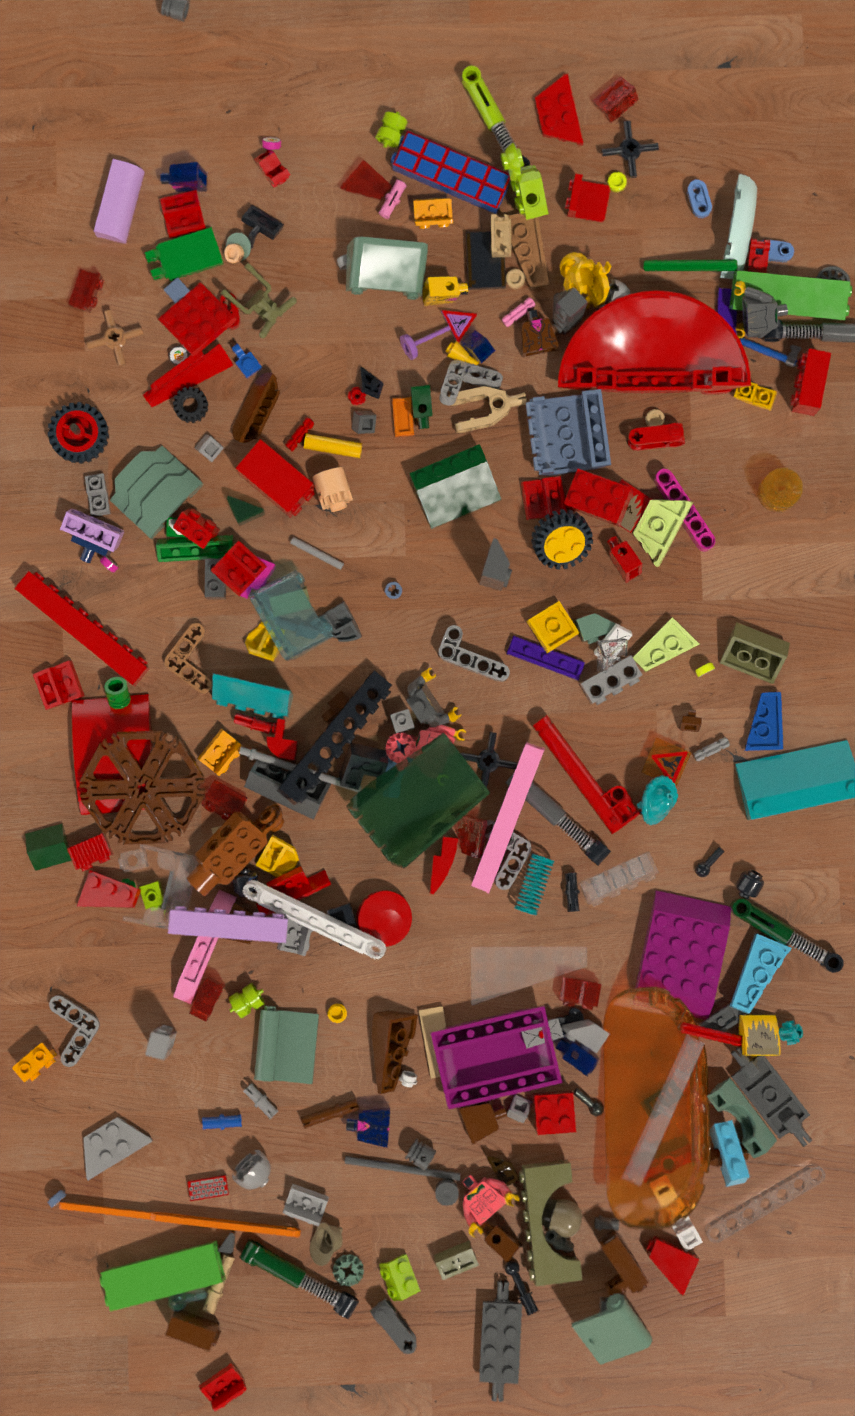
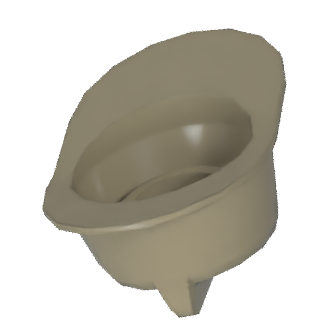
M324 1222L320 1223L310 1243V1254L314 1263L318 1266L326 1265L333 1253L341 1248L343 1243L342 1227L328 1225Z

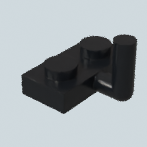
M253 205L250 206L241 219L242 222L253 228L248 236L251 249L259 232L274 240L284 226L283 223Z

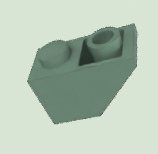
M595 613L575 621L582 643L588 642V644L599 641L598 637L606 636L616 624Z

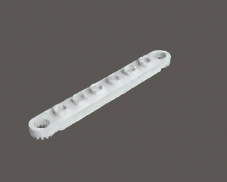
M250 880L243 888V894L248 899L254 900L259 905L278 914H283L284 917L361 954L364 953L373 959H381L386 952V946L381 940L258 881ZM249 888H256L258 893L250 892ZM377 946L380 952H375L371 947Z

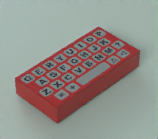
M226 1175L187 1182L190 1201L229 1195Z

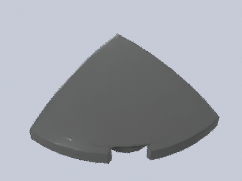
M345 601L310 622L313 628L319 630V634L326 638L330 636L338 638L339 642L354 641L362 637L359 627Z

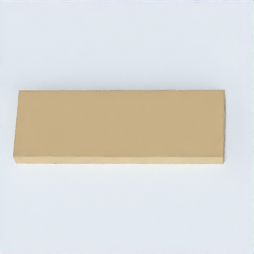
M443 1006L419 1010L431 1079L440 1077L431 1032L446 1028Z

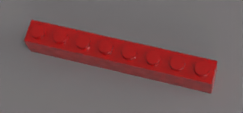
M28 571L14 589L131 685L136 686L148 672L149 668L146 666L148 662L140 656L134 657L131 654L133 650L126 644H123V646L116 642L118 638L111 632L106 634L102 631L103 626L96 620L91 622L87 618L88 613L81 608L78 610L72 606L74 602L67 596L62 598L58 595L59 590L51 583L47 586L42 582L45 578L39 573L35 572L33 574Z

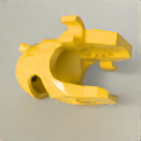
M572 252L564 256L560 262V274L565 277V290L575 287L580 294H587L588 297L585 298L588 302L586 309H589L591 303L594 308H597L598 305H604L610 289L606 275L612 267L609 261H606L603 267L600 262H597V265H595L592 259H587L582 253Z

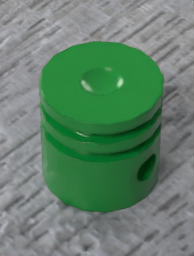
M113 677L106 681L104 688L108 704L114 709H122L128 706L131 698L126 680L121 677Z

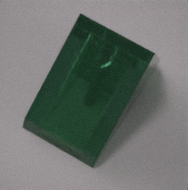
M231 496L227 497L239 526L265 514V510L261 507Z

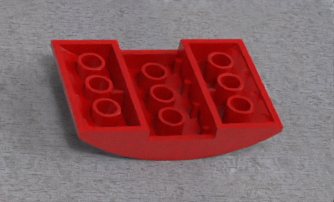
M149 694L130 696V703L122 709L112 708L108 704L107 698L72 701L73 757L81 815H90V813L81 801L80 793L87 792L88 790L84 787H79L80 779L100 742L103 745V739H106L108 743H113L114 740L111 736L117 732L152 731ZM129 740L127 747L141 768L152 750V740ZM107 755L101 757L93 772L94 777L97 779L123 778ZM147 780L145 781V783H144L142 786H139V785H138V787H139V794H138V796L140 795V793H141L143 790H146V791H147V789H146V782H147ZM125 799L96 800L95 804L101 813H114L119 811Z

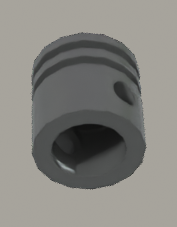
M163 0L161 15L184 22L188 15L190 0Z
M416 1138L408 1150L405 1159L409 1158L410 1162L413 1161V1164L425 1171L435 1156L436 1150L426 1144L423 1145V1142H418L419 1139Z
M442 1179L438 1182L435 1188L437 1201L441 1205L450 1206L458 1200V1186L453 1180Z

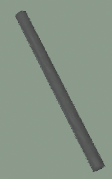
M350 1156L345 1157V1164L460 1181L461 1173L426 1168L424 1171L416 1166Z

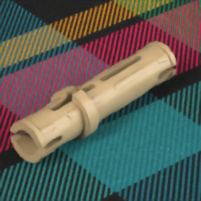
M223 1253L221 1260L227 1280L235 1257ZM226 1280L212 1285L208 1289V1296L202 1309L203 1311L214 1314L219 1298H222V1290Z

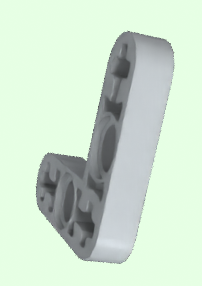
M454 360L449 365L439 400L444 405L455 404L463 381L481 387L486 386L499 389L503 376L491 369ZM471 373H477L480 377H474ZM452 380L457 382V384L452 385L448 381ZM448 391L451 392L450 397L447 396Z
M487 820L481 825V833L487 838H490L492 832L486 834L484 826H489L491 823L493 824L492 828H494L495 822ZM513 832L511 842L508 843L506 848L510 850V853L495 879L496 886L501 890H507L512 886L532 849L529 841ZM526 843L528 851L521 853L520 856L524 857L522 861L518 857L512 856L513 852L518 854L520 850L517 847L518 844ZM516 859L519 866L516 870L509 869V860ZM505 868L508 872L514 873V876L512 878L509 875L507 878L509 884L502 887L500 886L501 882L498 880L500 877H505L506 873H503Z
M57 995L50 1000V1009L78 1027L61 1055L62 1064L72 1067L78 1063L100 1028V1021L96 1016L62 995ZM61 999V1004L63 1006L67 1007L69 1004L71 1005V1007H69L66 1010V1013L63 1014L62 1012L65 1011V1009H63L62 1007L56 1009V1004L54 1003V1001H58ZM72 1009H77L80 1012V1017L77 1020L70 1018V1011ZM84 1014L87 1015L85 1020H87L88 1022L92 1020L95 1021V1028H91L89 1030L87 1028V1023L82 1022V1025L79 1024V1022L83 1019ZM77 1036L85 1038L86 1043L83 1047L76 1045L75 1039ZM71 1045L74 1049L81 1051L80 1054L76 1051L73 1055L75 1061L67 1062L65 1055L72 1053Z

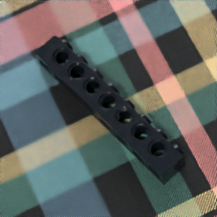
M374 670L276 791L293 805H296L298 802L302 804L308 797L306 792L309 788L314 789L320 782L318 777L321 773L326 774L332 767L330 762L333 758L338 759L344 752L342 747L345 743L350 744L356 737L354 732L357 728L361 730L368 722L365 718L369 714L373 715L379 708L378 702L381 699L385 700L391 693L389 689L392 684ZM369 690L375 693V699L368 697L367 692ZM356 705L363 707V714L357 713ZM345 719L351 721V729L344 726ZM333 734H337L340 737V743L333 742ZM321 749L328 751V758H323L320 755ZM309 764L316 766V773H311L308 770ZM298 778L304 781V788H299L296 785Z

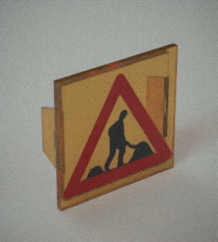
M656 737L641 773L653 778L667 776L672 779L675 787H677L691 752Z

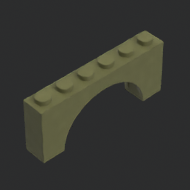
M566 1159L521 1165L522 1171H519L520 1183H523L524 1189L521 1191V1199L523 1203L525 1202L526 1209L523 1210L524 1222H527L525 1239L526 1242H529L527 1259L531 1261V1269L528 1270L530 1281H533L536 1286L582 1280L581 1262L577 1256H565L550 1248L542 1229V1214L547 1200L556 1189L573 1182L571 1163Z

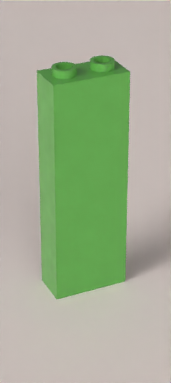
M734 271L729 309L743 310L742 296H745L744 293L740 296L734 294L735 289L741 290L740 287L735 286L736 282L742 281L745 283L746 288L758 289L773 296L777 305L786 304L788 315L845 320L849 314L850 306L847 303L848 297H851L852 294L850 281Z
M217 1241L104 1270L101 1272L100 1283L105 1289L106 1295L104 1299L106 1306L109 1307L111 1312L224 1282L226 1276L220 1252H218Z

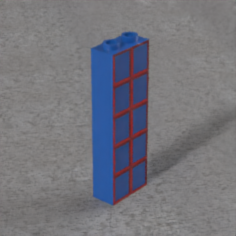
M407 130L406 135L401 136L398 153L394 152L391 159L393 171L497 214L511 182L509 173Z

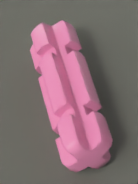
M527 298L524 304L521 303L509 315L502 318L504 325L509 327L513 324L514 320L517 321L525 315L528 309L534 308L535 302L533 299Z

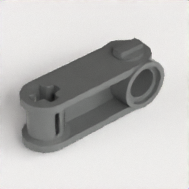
M387 1298L378 1302L370 1310L373 1318L382 1326L403 1353H413L417 1348L416 1336ZM405 1340H407L408 1342L411 1341V1344H410V1345H409L408 1343L405 1344L404 1341H405Z

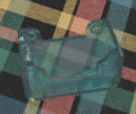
M297 570L249 594L276 647L287 661L301 657L334 637L331 625L328 622L320 621L302 589L305 579Z

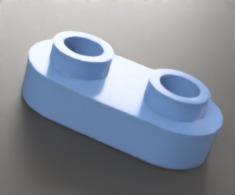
M693 180L687 188L693 214L698 218H706L712 210L706 184L701 180ZM698 189L700 193L695 194L693 190ZM702 206L705 211L701 212L698 208Z
M770 240L768 261L788 262L794 255L793 246L788 242ZM756 249V254L762 255V249ZM782 249H787L788 253L784 254Z

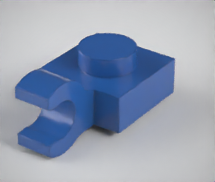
M238 343L232 347V351L239 359L235 364L246 379L262 368L251 352L245 354Z

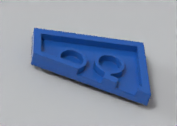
M781 692L760 694L744 751L783 750Z

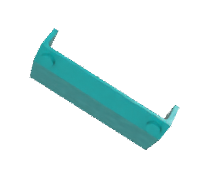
M848 740L735 764L747 820L855 798V761Z

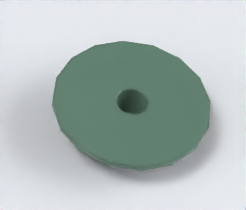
M237 232L228 237L226 246L229 244H239L244 250V257L241 261L245 260L251 252V243L248 237L243 233Z

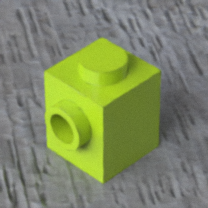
M160 881L139 887L145 909L151 908V912L162 909V904H165L166 900Z

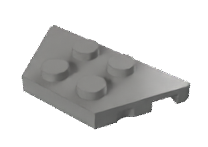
M116 1117L84 1137L87 1180L92 1179L146 1146L153 1139L140 1132L134 1126L129 1125L120 1117Z

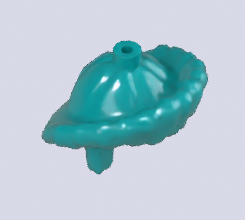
M659 776L651 780L645 787L642 801L637 803V807L642 810L643 821L650 826L662 821L677 802V788L669 777Z

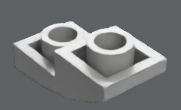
M104 473L85 476L91 516L111 514Z

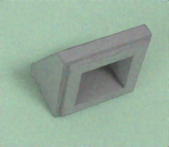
M208 434L195 446V449L210 462H213L224 448Z
M515 1094L508 1108L507 1117L524 1123L530 1111L532 1101Z

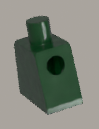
M430 385L411 387L413 419L417 418L418 429L430 428L429 417L433 416ZM419 405H425L426 412L420 413Z

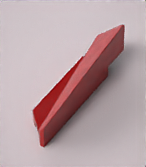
M219 343L205 355L201 351L195 357L192 355L187 357L153 382L150 386L151 389L144 393L143 397L151 407H155L178 395L177 392L179 390L182 391L185 387L186 389L193 387L232 367L233 362Z

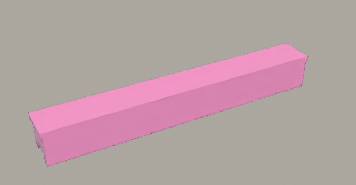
M526 742L471 886L486 891L488 894L543 755L544 747L541 748Z

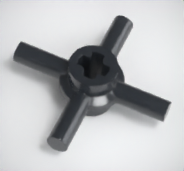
M624 121L625 140L621 142L619 147L602 149V157L620 155L624 160L628 161L629 176L633 179L637 178L635 160L639 158L641 152L659 151V144L641 145L636 139H633L631 121Z
M489 732L487 749L481 751L479 755L460 752V760L476 762L482 770L479 789L487 790L490 772L498 767L514 770L517 767V762L502 760L494 751L497 733ZM487 756H491V759H493V763H490L489 766H486V762H483V758L485 759Z

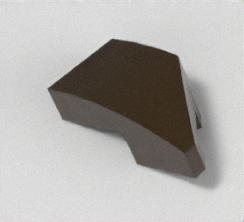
M493 1156L486 1157L498 1180L503 1181L507 1186L520 1180L510 1161Z

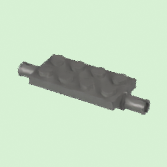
M737 1047V1052L733 1050L731 1055L741 1067L731 1077L779 1139L788 1133H793L802 1147L808 1145L803 1137L809 1143L812 1141V1138L802 1127V1122L810 1114L766 1057L756 1056L750 1060L748 1056L742 1055V1047Z
M502 1280L497 1281V1298L493 1301H483L479 1382L492 1383L491 1400L497 1402L498 1393L499 1402L504 1401V1384L519 1383L522 1303L511 1302L508 1299L510 1282L505 1280L503 1289Z

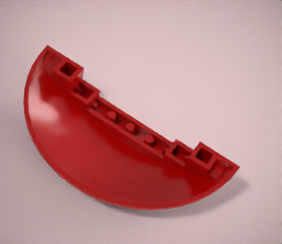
M644 291L629 294L606 304L593 313L579 327L568 344L561 361L558 376V388L585 391L601 389L602 392L683 393L751 386L750 368L744 347L728 322L705 303L692 297L669 291Z

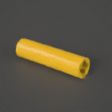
M306 434L304 449L354 458L361 457L363 443Z

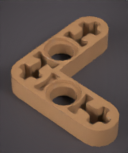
M193 623L166 656L164 663L167 669L199 693L207 694L212 690V681L187 662V659L206 634L205 628L201 624ZM200 627L201 635H196L193 638V640L196 641L195 644H193L191 640L186 638V636L189 635V637L191 638L194 634L192 629H198ZM183 642L190 644V650L186 653L180 650V645ZM170 658H178L176 662L181 666L183 663L186 664L181 668L179 674L177 673L179 668L174 665L170 667ZM188 668L194 671V676L191 679H186L183 675L184 671ZM198 674L201 675L198 679L202 682L208 681L207 685L209 688L207 690L205 688L200 690L201 685L195 682V685L192 684L197 679Z

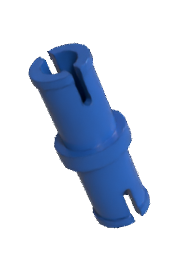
M220 1114L217 1117H202L203 1130L215 1128L225 1130V1128L242 1127L241 1114L231 1116Z

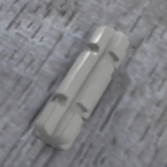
M724 737L718 740L719 742L716 741L703 747L702 750L695 751L693 753L695 760L701 761L705 759L704 757H709L721 751V749L729 747L728 739Z

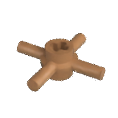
M112 310L104 311L109 329L105 332L103 338L86 342L87 347L92 349L106 345L115 351L119 367L125 366L126 362L122 347L126 344L127 339L144 335L142 327L124 332L121 328L116 327ZM117 335V341L114 342L112 340L113 336Z

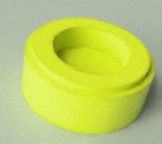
M614 172L609 176L607 184L610 186L611 191L621 192L626 187L627 178L621 172Z
M710 662L696 669L695 672L698 677H701L714 670L715 667Z

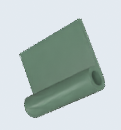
M265 1005L264 1009H260L254 1080L313 1084L319 1014L276 1010V1006Z
M614 1294L608 1299L607 1311L571 1323L572 1328L600 1365L644 1350L652 1343L651 1334L621 1294Z

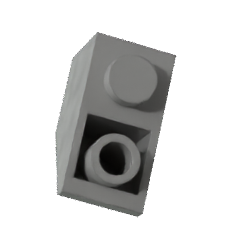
M589 1019L565 1024L561 1027L566 1032L565 1037L572 1042H575V1040L581 1042L579 1046L587 1052L591 1049L597 1053L610 1035Z

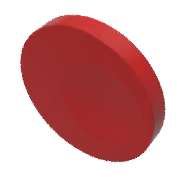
M388 890L373 892L361 902L356 916L358 930L381 940L386 947L393 946L402 941L410 930L412 924L411 908L408 902L398 893Z

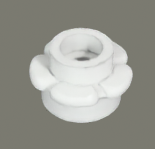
M403 1071L401 1077H399V1080L402 1082L401 1084L405 1087H412L417 1084V1074L411 1071Z

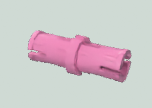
M400 180L395 181L390 193L385 197L386 201L379 211V215L386 219L390 218L395 206L399 205V199L407 186L404 182ZM396 193V196L394 197L391 205L389 206L394 194Z

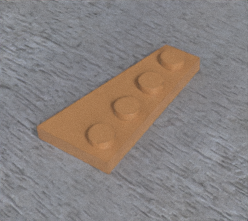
M520 213L509 215V219H511V244L530 288L550 286L539 217L526 220L524 215H520Z

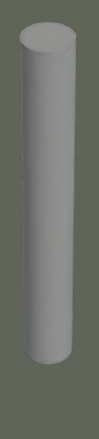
M295 537L290 542V544L339 570L344 565L341 561Z

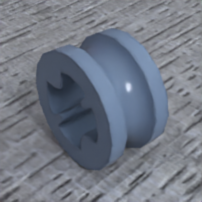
M396 582L388 583L385 588L387 597L390 599L399 598L402 594L401 585ZM392 585H395L396 589L399 590L396 596H391V592L388 591L389 587L392 588Z

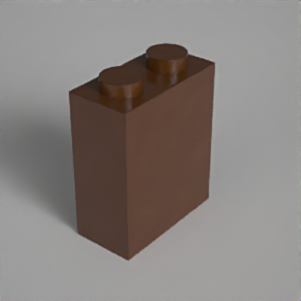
M176 1308L170 1319L165 1336L210 1351L211 1347H216L221 1333L218 1330L220 1324Z

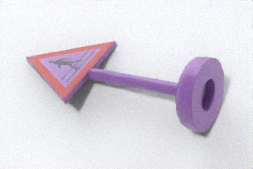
M441 310L448 326L415 342L408 334L400 336V342L405 354L410 360L417 358V345L451 330L455 340L460 342L477 314Z

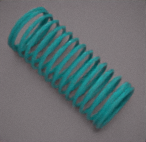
M532 853L531 858L536 860H529L534 864H528L532 868H527V870L533 873L525 872L532 877L524 876L525 879L530 881L523 880L528 885H521L529 890L520 889L528 894L518 893L526 898L517 897L524 902L516 901V903L525 907L514 905V909L537 916L539 911L535 908L540 907L534 903L541 904L536 899L542 900V897L537 895L543 896L544 894L539 891H545L541 887H547L540 882L548 883V881L542 878L549 879V877L543 874L551 875L545 870L552 871L551 868L544 865L553 867L555 861Z

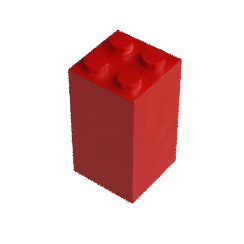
M261 439L235 468L239 476L289 518L293 515L296 517L303 509L301 507L305 501L309 502L315 495L314 484Z

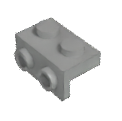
M288 919L286 943L278 942L277 949L305 956L310 946L309 939L313 930Z
M292 1184L283 1214L319 1226L329 1197Z

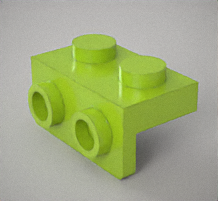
M407 1254L379 1264L381 1277L385 1280L388 1287V1295L393 1301H403L420 1292Z

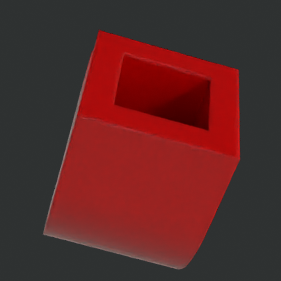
M268 149L254 159L273 188L289 179V171L280 163L274 151Z
M277 719V723L274 722L272 727V734H275V737L267 736L268 748L279 758L295 761L298 741L283 739L286 720Z

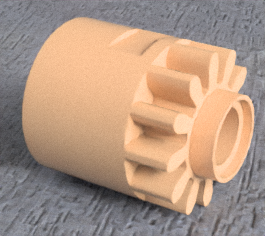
M342 467L329 469L312 477L323 510L330 509L331 512H336L347 508L346 503L353 500Z

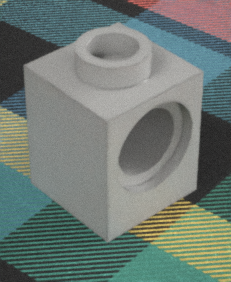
M409 709L390 715L396 734L414 729Z

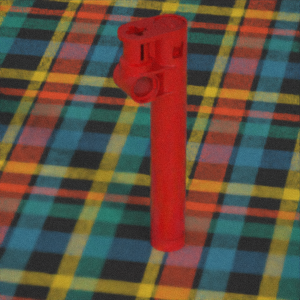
M548 715L532 726L539 733L538 735L611 834L620 830L642 813V810H637L634 806L632 798L623 786H614L606 792L602 790L554 723L551 722L552 720ZM615 789H620L623 792V796L619 800L613 797Z

